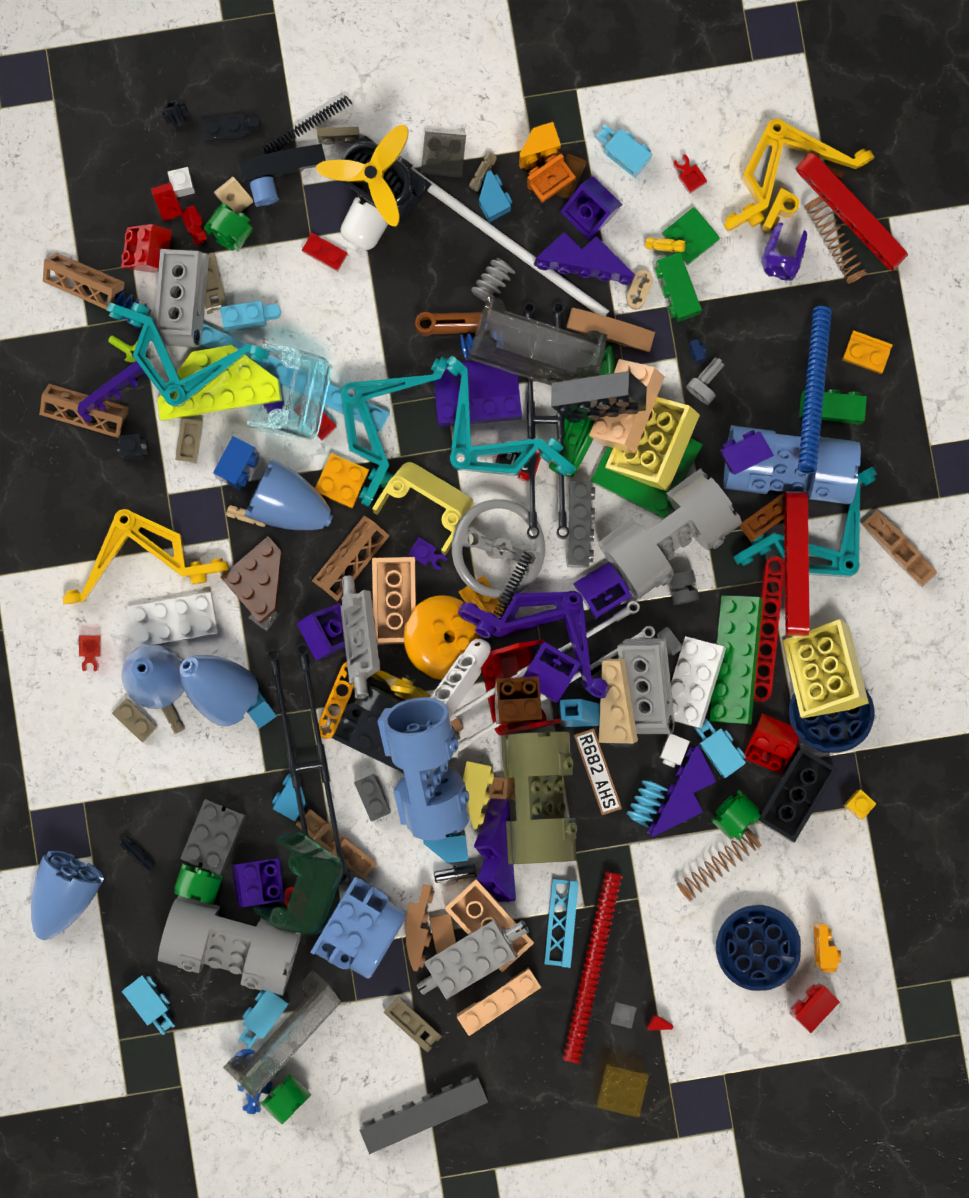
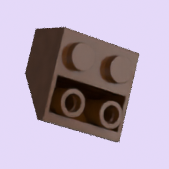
M539 676L496 679V724L539 722L542 719Z

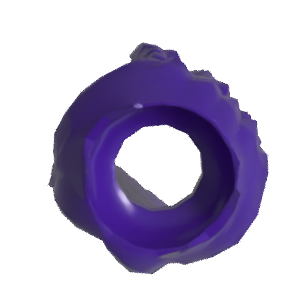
M778 223L772 230V236L765 247L761 261L762 267L768 277L793 281L804 257L807 231H803L794 258L782 256L774 250L783 223Z

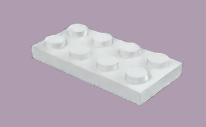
M211 592L128 607L135 649L146 645H160L218 634Z
M685 636L683 649L680 652L671 681L674 721L702 729L726 648Z

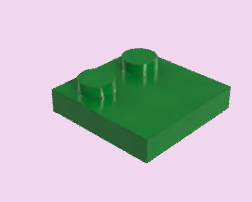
M695 207L662 232L665 239L685 241V251L681 252V255L687 265L691 264L720 240L718 234Z

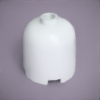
M359 198L354 199L340 229L342 237L348 241L346 246L355 251L358 248L363 250L374 248L388 226V223L382 218L376 207L367 202L361 205Z

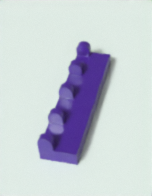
M135 361L78 404L77 412L87 423L90 422L92 419L88 413L97 407L100 411H105L106 407L103 402L113 395L116 399H121L122 395L119 391L128 384L136 388L138 383L135 379L142 373L146 376L147 374L138 362Z

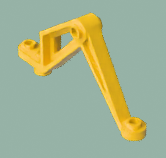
M772 119L768 122L741 177L756 205L752 202L743 208L744 211L737 215L735 212L725 218L726 222L723 225L727 232L746 222L753 228L765 220L762 213L767 210L783 146L804 153H808L811 149L820 153L819 158L853 169L867 164L875 158L871 150L866 151L862 149L854 155L855 159H852L785 123L783 120ZM769 145L772 147L763 187H760L753 174L766 147Z
M122 509L114 516V520L83 592L79 593L78 589L66 591V595L62 596L63 605L81 603L87 600L128 537L132 538L182 577H190L191 585L206 583V574L228 571V562H223V558L210 560L211 564L203 565L202 561L190 563V567H187L183 538L180 534L129 510ZM128 518L127 523L123 524V520ZM143 527L172 541L174 557H171L142 535L139 529Z

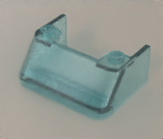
M264 343V348L276 356H281L282 364L289 369H294L286 410L275 409L271 411L267 424L247 421V425L262 433L307 440L313 439L319 432L332 371L331 362L325 357L297 348Z

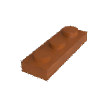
M784 493L750 516L739 526L751 542L784 519Z

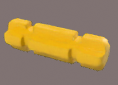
M649 237L645 240V248L683 252L685 251V241Z

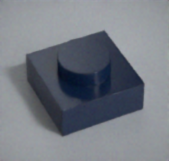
M698 339L690 341L688 346L695 364L704 362L705 355H707L704 344H700Z

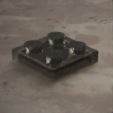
M425 131L421 174L462 178L466 135Z

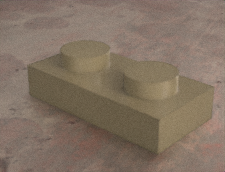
M359 127L317 128L318 142H322L325 145H331L337 141L352 144L360 139Z
M182 418L176 461L197 464L203 421Z
M127 698L112 712L142 743L158 728Z

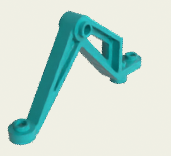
M109 303L106 310L110 312L109 316L118 320H121L122 317L129 319V324L141 327L143 324L133 357L165 401L173 407L183 406L246 354L250 353V358L262 362L263 359L267 360L270 351L248 344L181 380L155 320L147 316L150 308L133 303L130 310ZM150 341L153 342L168 375L169 382L167 383L163 381L146 357ZM178 393V397L174 399V395Z
M442 356L440 360L435 359L431 370L434 371L433 375L349 382L342 387L340 395L348 450L378 465L377 469L373 467L368 477L371 480L368 488L364 486L359 496L362 499L361 504L369 507L378 487L385 489L393 477V474L387 472L389 464L366 400L440 379L447 367V358ZM348 390H353L355 395L350 397L347 393ZM353 409H358L372 446V451L357 443Z
M453 356L446 361L448 365L446 369L454 376L458 374L462 376L450 455L451 465L454 469L517 476L534 454L539 451L541 452L539 456L547 463L552 461L557 465L555 469L563 476L566 474L571 476L576 468L559 454L563 446L552 437L546 443L539 438L471 446L468 371ZM514 452L522 453L512 465L477 461L479 456ZM459 457L465 458L462 462L457 461Z
M870 467L857 475V488L853 502L848 506L840 551L809 543V555L832 561L831 566L809 564V575L849 578L858 572L860 567V484L863 483L866 486L876 480L874 476L877 475L874 467ZM764 533L751 542V547L733 557L737 565L742 564L745 566L754 560L753 556L758 553L762 556L771 551L772 548L770 546L773 545L779 557L784 561V536L773 533L767 537ZM845 564H849L850 569H848Z

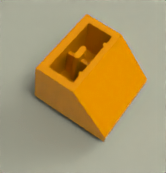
M553 122L532 129L520 152V169H532L537 166V163L546 161L554 154L556 156L560 154L561 144Z

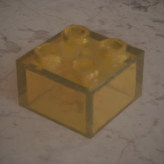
M605 1063L596 1102L597 1108L639 1118L649 1077L648 1073Z

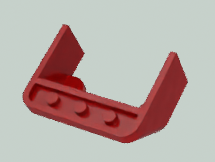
M544 639L517 643L491 651L481 667L486 692L495 688L496 679L511 678L518 671L530 665L533 660L531 647L541 645L545 642ZM495 694L488 697L493 723L496 722ZM541 708L542 719L539 722L501 724L494 730L498 735L504 736L562 723L561 719L547 721L546 714Z

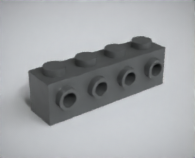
M570 481L567 567L588 568L589 562H593L594 550H590V541L594 542V529H590V522L595 519V508H591V500H595V487H592V481Z

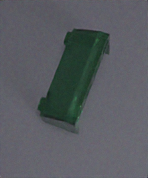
M301 832L277 837L276 842L291 852L288 859L289 867L298 877L287 908L279 902H273L254 907L253 912L277 929L308 935L321 933L343 872L342 863L337 857Z

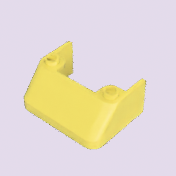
M405 463L388 482L372 508L373 512L378 515L389 495L401 498L407 494L410 488L443 506L446 510L442 516V524L447 530L452 532L441 550L442 554L446 556L452 546L453 535L459 521L468 510L474 507V502L470 496L415 463Z

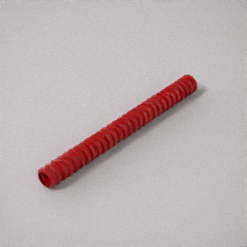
M608 871L604 873L606 878L603 879L604 885L601 886L603 891L600 892L601 898L598 899L600 904L597 905L598 911L595 912L597 917L594 918V921L596 922L592 925L594 930L591 931V934H593L589 939L591 944H588L590 948L586 952L588 957H585L587 961L583 965L585 970H582L583 977L581 976L580 978L582 980V983H579L581 988L577 991L579 993V996H576L578 1001L574 1004L576 1009H573L575 1014L571 1018L573 1023H570V1026H572L568 1031L570 1036H567L569 1040L565 1044L567 1046V1049H564L566 1054L562 1057L565 1061L577 1064L581 1063L580 1056L583 1055L581 1050H584L583 1043L586 1042L584 1037L587 1036L586 1030L589 1029L587 1024L590 1023L589 1017L592 1016L590 1010H593L592 1003L595 1002L593 997H596L595 990L598 989L596 984H599L598 977L601 976L599 971H602L600 966L604 963L602 958L605 957V954L603 953L607 949L605 944H608V941H606L610 936L608 931H611L609 927L613 923L611 921V918H614L612 913L616 910L614 908V905H617L615 900L619 897L617 892H620V889H618L619 885L621 886L620 879H623L621 874Z

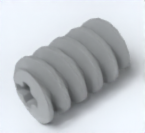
M499 258L491 261L492 267L486 268L488 274L482 273V280H477L476 282L478 287H472L471 289L474 295L487 304H490L488 302L489 299L496 301L493 293L501 294L498 286L506 287L503 279L511 280L508 272L515 274L514 269Z

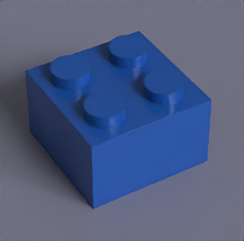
M232 436L213 474L218 480L240 490L249 481L250 476L248 473L250 469H254L260 459L258 457L259 453L254 446Z

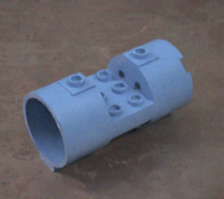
M731 426L728 442L733 439L735 442L744 439L742 435L751 430H754L755 433L761 432L774 456L735 475L730 473L725 462L724 489L767 494L769 490L784 492L807 491L809 500L852 504L858 483V466H860L861 448L859 442L819 437L817 471L805 474L798 470L801 437L776 434L775 431Z
M420 697L405 700L392 708H385L378 719L385 756H391L392 762L398 768L403 769L405 778H400L394 789L401 825H407V829L413 833V836L422 840L446 839V835L454 831L459 833L467 826L470 820L468 808L469 792L466 791L465 782H463L461 775L455 770L448 768V760H451L454 752L458 750V739L455 738L454 729L451 727L447 706L440 700Z

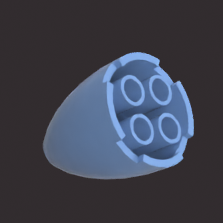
M271 458L268 465L270 470L265 469L244 516L273 527L290 530L323 529L324 525L328 527L333 515L330 514L331 509L320 493L298 473Z
M146 645L137 648L126 658L122 667L121 678L126 693L134 702L148 709H162L169 706L180 698L184 692L180 679V666L183 661L174 651L160 645Z
M195 655L186 658L181 663L180 679L188 699L205 718L217 726H231L244 719L243 715L248 711L251 704L255 705L258 696L257 680L249 670L240 664L214 655Z
M48 851L47 855H43L31 894V922L37 938L41 940L54 938L71 926L86 910L103 881L102 873L90 863L85 865L83 862L74 859L75 855L66 852Z

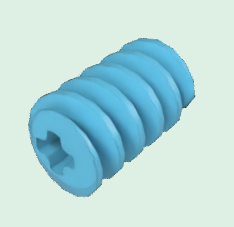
M642 781L646 789H638L642 796L634 797L638 804L631 803L630 806L635 811H627V815L637 823L649 828L645 822H653L649 814H657L653 806H661L657 798L664 799L665 796L661 791L668 790L652 781Z

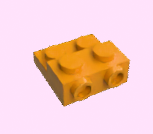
M813 923L815 966L821 968V971L837 972L838 963H841V950H837V946L829 944L832 941V931L828 929L827 924Z

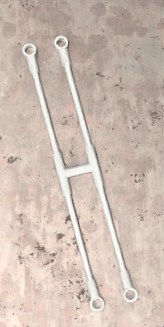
M636 601L629 602L625 608L613 614V617L586 632L587 638L615 621L618 622L628 615L636 614L639 611V604ZM631 604L635 605L636 611H631L629 606ZM646 626L641 633L631 639H650L655 635V630L651 626ZM645 630H650L652 635L647 636ZM571 642L558 650L565 652L572 648ZM618 648L590 664V670L601 665L602 661L616 656ZM529 665L518 671L511 678L523 677ZM580 671L574 675L571 682L581 677ZM495 688L456 710L450 717V722L456 719L458 715L495 694ZM540 694L541 702L547 699L542 694ZM494 722L473 736L459 741L458 750L452 758L459 751L471 745L473 741L501 724Z

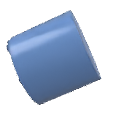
M262 177L250 182L256 207L270 205L279 200L273 177Z

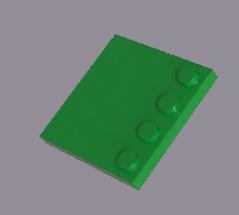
M690 438L668 491L646 485L605 468L613 450L611 447H607L591 481L593 484L665 519L672 506L667 499V493L686 479L703 444Z

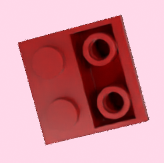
M154 224L127 227L121 268L153 273L159 272L160 250H169L172 230Z
M761 714L745 749L744 755L746 758L744 759L782 774L797 746L799 737L791 725Z
M820 983L817 985L812 984L805 992L807 996L802 1001L797 1000L790 1008L792 1010L790 1015L809 1033H812L840 1003Z

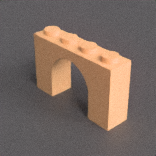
M526 967L511 977V980L480 1002H474L459 1012L457 1019L470 1036L540 989L541 985L530 968Z

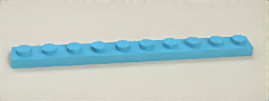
M203 323L201 347L211 349L233 345L239 350L248 345ZM271 355L268 356L267 360L263 359L262 362L252 359L279 379L281 385L306 397L309 396L312 400L343 414L340 388ZM366 401L375 428L381 432L390 412ZM353 409L354 420L363 424L358 409Z

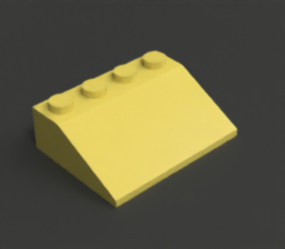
M657 397L636 452L631 453L613 448L605 468L646 485L668 491L700 415L689 405Z
M841 619L809 630L808 636H792L782 640L801 718L846 711L869 703L850 627Z

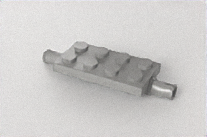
M345 576L341 579L343 597L342 606L340 607L349 683L354 685L355 698L363 699L369 695L366 679L380 670L377 649L378 641L376 639L372 608L373 602L370 591L363 590L360 593H356L355 578L353 576Z
M496 919L426 960L424 964L431 975L417 983L418 989L426 985V987L420 990L425 995L438 986L444 997L448 999L518 957L513 948L514 940L529 933L528 927L526 926L519 930L526 925L521 920L511 928L503 929Z

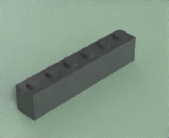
M473 1075L461 1079L462 1083L457 1086L449 1084L441 1088V1093L434 1095L431 1092L422 1096V1101L418 1103L410 1101L402 1105V1110L395 1112L392 1109L383 1113V1118L377 1121L372 1118L363 1122V1127L359 1131L369 1154L488 1103V1098L479 1077L474 1078Z

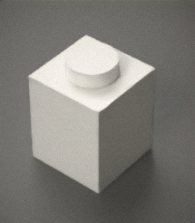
M188 167L168 171L169 181L173 186L176 197L195 193Z
M668 734L659 757L664 759L662 763L673 768L675 764L681 765L690 741L673 734Z

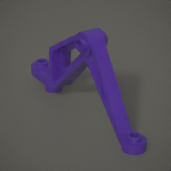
M576 591L516 593L501 620L495 614L485 612L471 602L463 603L458 610L459 616L475 625L476 633L484 638H489L491 634L500 637L564 619L576 660L581 663L579 670L585 689L597 698H605L608 694L609 687L605 680L591 678L583 597L580 593ZM556 606L554 609L515 618L520 607Z

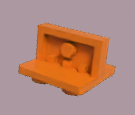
M562 153L558 156L552 155L545 161L546 164L541 168L535 167L529 172L527 188L533 190L541 203L576 179L564 162Z

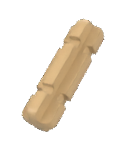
M229 505L226 512L228 517L234 519L237 517L238 520L251 524L256 523L258 526L265 527L266 524L244 516L245 509H238L235 506Z

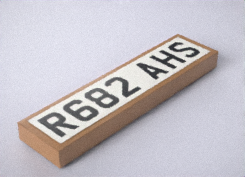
M591 729L574 735L601 815L622 809L595 730Z

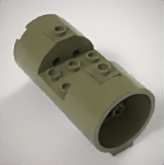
M570 732L523 733L502 736L504 779L515 780L517 821H506L508 864L577 861V825L575 818L564 817L566 806L563 799L564 782L562 781V776L573 775Z

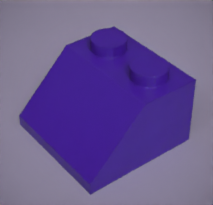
M593 176L580 185L560 212L586 238L591 240L614 217L623 204Z
M751 430L742 435L744 439L735 442L733 439L723 444L724 448L720 452L731 474H738L774 456L761 432L755 433L754 430Z
M340 603L312 613L297 623L316 661L345 648Z

